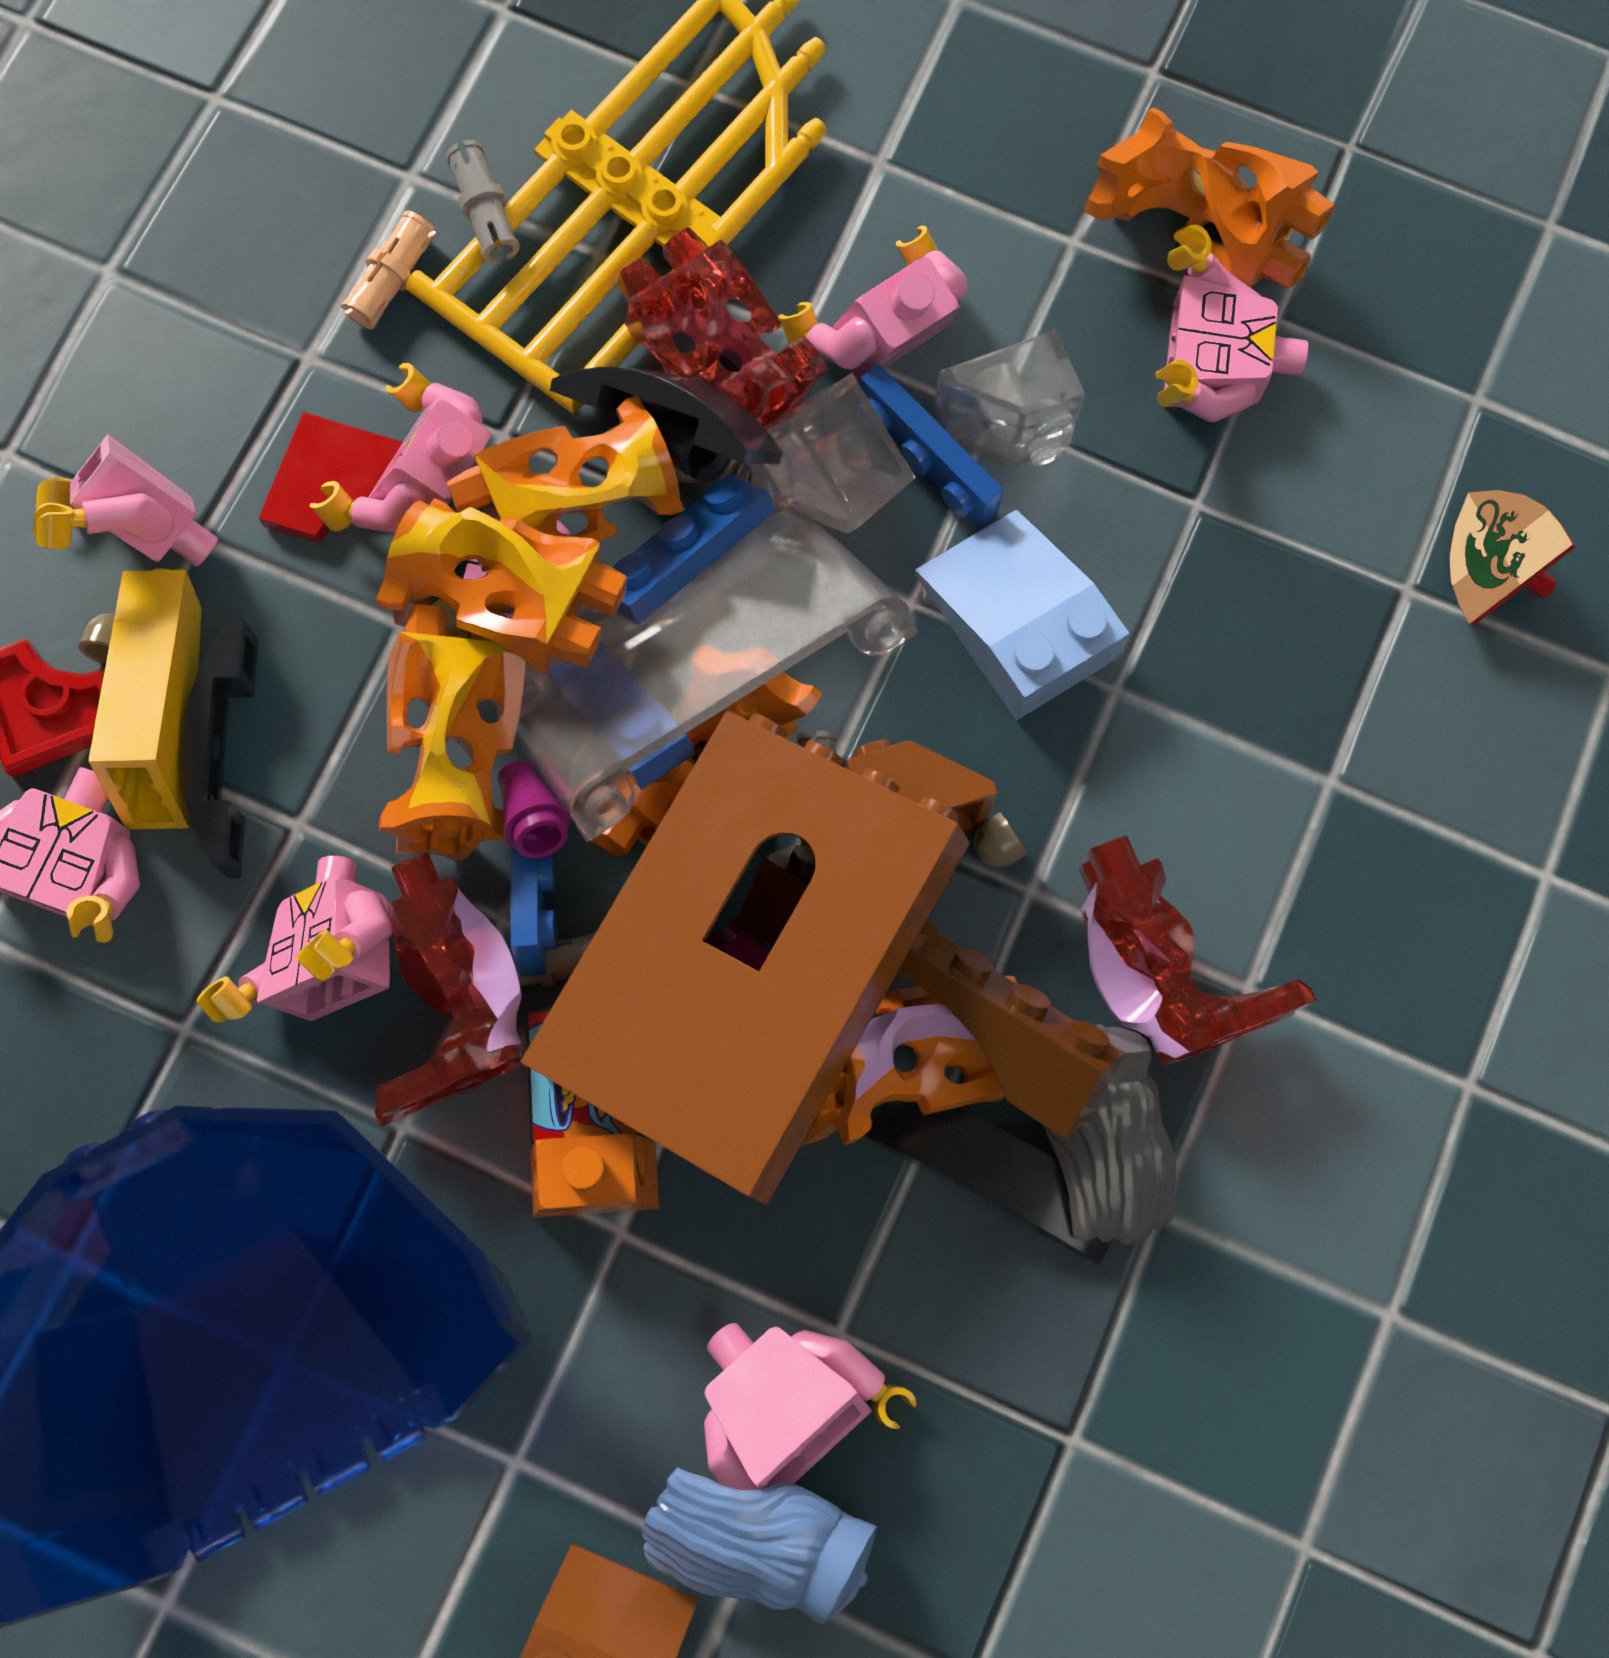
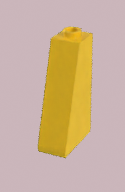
M157 568L149 571H123L89 763L123 826L127 830L186 829L190 827L191 818L186 804L182 777V736L190 693L199 670L202 608L186 570Z

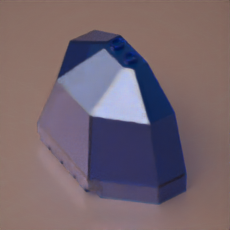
M174 1106L168 1110L161 1109L148 1112L134 1120L129 1130L103 1143H92L79 1147L66 1156L64 1163L43 1173L0 1229V1628L158 1581L182 1567L189 1548L197 1562H202L246 1537L245 1529L239 1516L243 1511L246 1512L247 1518L254 1530L259 1531L309 1503L302 1479L309 1476L314 1490L321 1497L371 1470L372 1467L364 1448L365 1445L372 1442L379 1459L385 1462L426 1440L427 1433L424 1426L436 1430L458 1418L534 1338L505 1274L337 1110Z

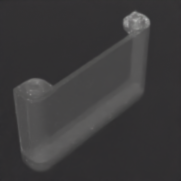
M785 494L770 495L776 510L773 514L639 625L617 612L611 617L588 606L581 609L577 617L602 627L601 640L587 668L554 658L548 672L542 674L526 661L520 717L514 744L525 759L534 766L538 777L567 812L569 819L586 842L591 841L619 823L631 809L634 801V789L625 771L847 632L851 643L860 652L869 656H878L891 651L918 634L908 605L790 496ZM487 699L486 702L498 720L496 704Z

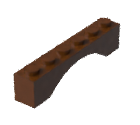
M794 844L765 856L736 923L773 947L814 875L816 863L812 848ZM929 920L925 922L897 972L917 983L944 1004L974 1036L994 1068L1008 1102L1064 1139L1069 1138L1090 1119L1125 1055V1052L1109 1043L1108 1036L1101 1029L1088 1022L1074 1021L1052 1007L1050 999L1040 990L1029 985L1014 983L995 971L993 963L983 954L972 949L959 948L940 936L937 927Z

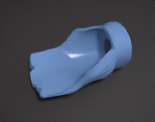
M679 1467L668 1477L667 1489L657 1499L658 1506L651 1507L644 1521L643 1538L647 1541L643 1548L644 1556L649 1565L659 1572L675 1578L683 1585L702 1594L753 1600L774 1610L796 1607L820 1625H823L828 1619L834 1618L855 1598L859 1588L866 1584L867 1574L864 1570L877 1531V1526L841 1511L838 1506L796 1484L783 1481L763 1489L742 1491L718 1484L709 1478L687 1472Z

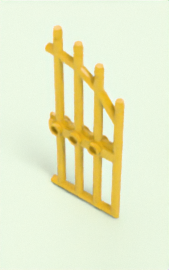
M697 0L586 119L573 110H570L563 119L559 117L544 133L545 138L534 149L535 155L545 161V163L507 202L504 208L505 214L514 232L564 177H567L590 195L480 314L454 296L486 262L482 258L481 248L476 236L434 281L420 270H416L407 279L405 289L571 414L575 415L584 403L549 391L552 378L560 376L545 364L553 353L656 242L681 261L584 368L618 367L657 324L626 323L661 296L684 281L705 271L809 156V150H814L822 141L827 128L820 119L814 118L804 124L797 132V138H792L788 142V96L808 75L809 69H813L821 61L826 51L825 44L817 37L812 38L801 46L796 53V57H791L780 69L769 36L785 20V15L791 14L798 6L800 0H773L756 17L741 0ZM720 11L739 33L730 45L631 151H628L607 136L605 133ZM752 56L763 89L680 180L674 184L650 167ZM765 122V169L720 217L695 198ZM610 209L635 227L525 348L499 330ZM499 239L495 240L497 249L501 246Z

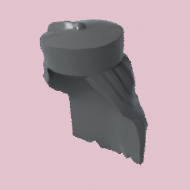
M1097 1024L1095 1026L1108 1036L1109 1043L1125 1052L1122 1061L1090 1119L1069 1138L1064 1139L1046 1126L1044 1128L1049 1144L1057 1155L1068 1188L1073 1237L1084 1242L1098 1237L1103 1242H1110L1113 1238H1116L1122 1245H1130L1149 1237L1152 1229H1162L1163 1226L1169 1224L1176 1212V1160L1162 1121L1158 1086L1151 1075H1149V1065L1153 1063L1149 1038L1146 1035L1120 1027H1105L1102 1024Z

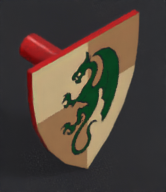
M1501 490L1468 492L1455 524L1450 550V574L1458 604L1471 626L1476 625L1522 588H1526L1538 598H1545L1554 591L1556 580L1546 570L1571 552L1576 546L1564 526L1542 504L1525 495Z

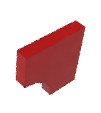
M303 412L260 513V522L263 527L321 544L330 529L309 506L311 503L319 504L328 499L321 491V486L326 482L336 481L353 501L359 497L368 498L403 442Z
M26 638L0 648V760L5 773L13 778L91 747L105 669L84 674L57 670L42 660L35 647Z

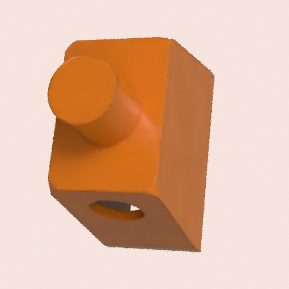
M634 1133L541 1139L536 1140L530 1150L533 1218L659 1209L655 1141ZM637 1162H638V1169H639V1178H638V1171H637Z

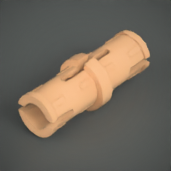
M405 211L394 231L380 250L375 249L371 252L366 260L368 268L356 287L353 288L347 299L342 303L341 308L345 310L344 313L360 326L367 329L375 328L378 320L384 313L383 311L398 290H406V281L411 275L416 262L436 237L437 233L433 231L434 227L421 215L412 211Z

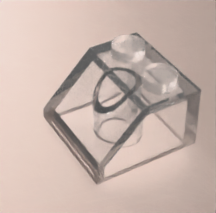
M1056 330L941 370L932 417L964 449L1011 468L1029 462L1038 466L1057 459L1069 447L1085 392Z
M853 373L801 401L765 428L783 452L780 465L747 463L763 490L768 491L772 503L846 534L860 527L915 479L914 474Z

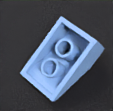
M1017 509L915 569L916 577L1015 721L1118 659L1130 634L1096 585Z

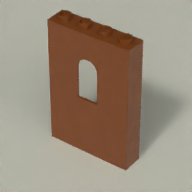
M726 710L520 1062L748 1197L767 1205L970 843L957 823L959 815L943 803L924 796L918 804L899 795L900 786L875 770L865 768L863 773L859 775L840 766L843 759L820 743L808 740L803 748L785 739L787 732L781 726L762 715L753 713L750 719L746 720ZM775 836H797L811 846L815 855V872L760 971L705 943L704 940L757 849L764 842Z

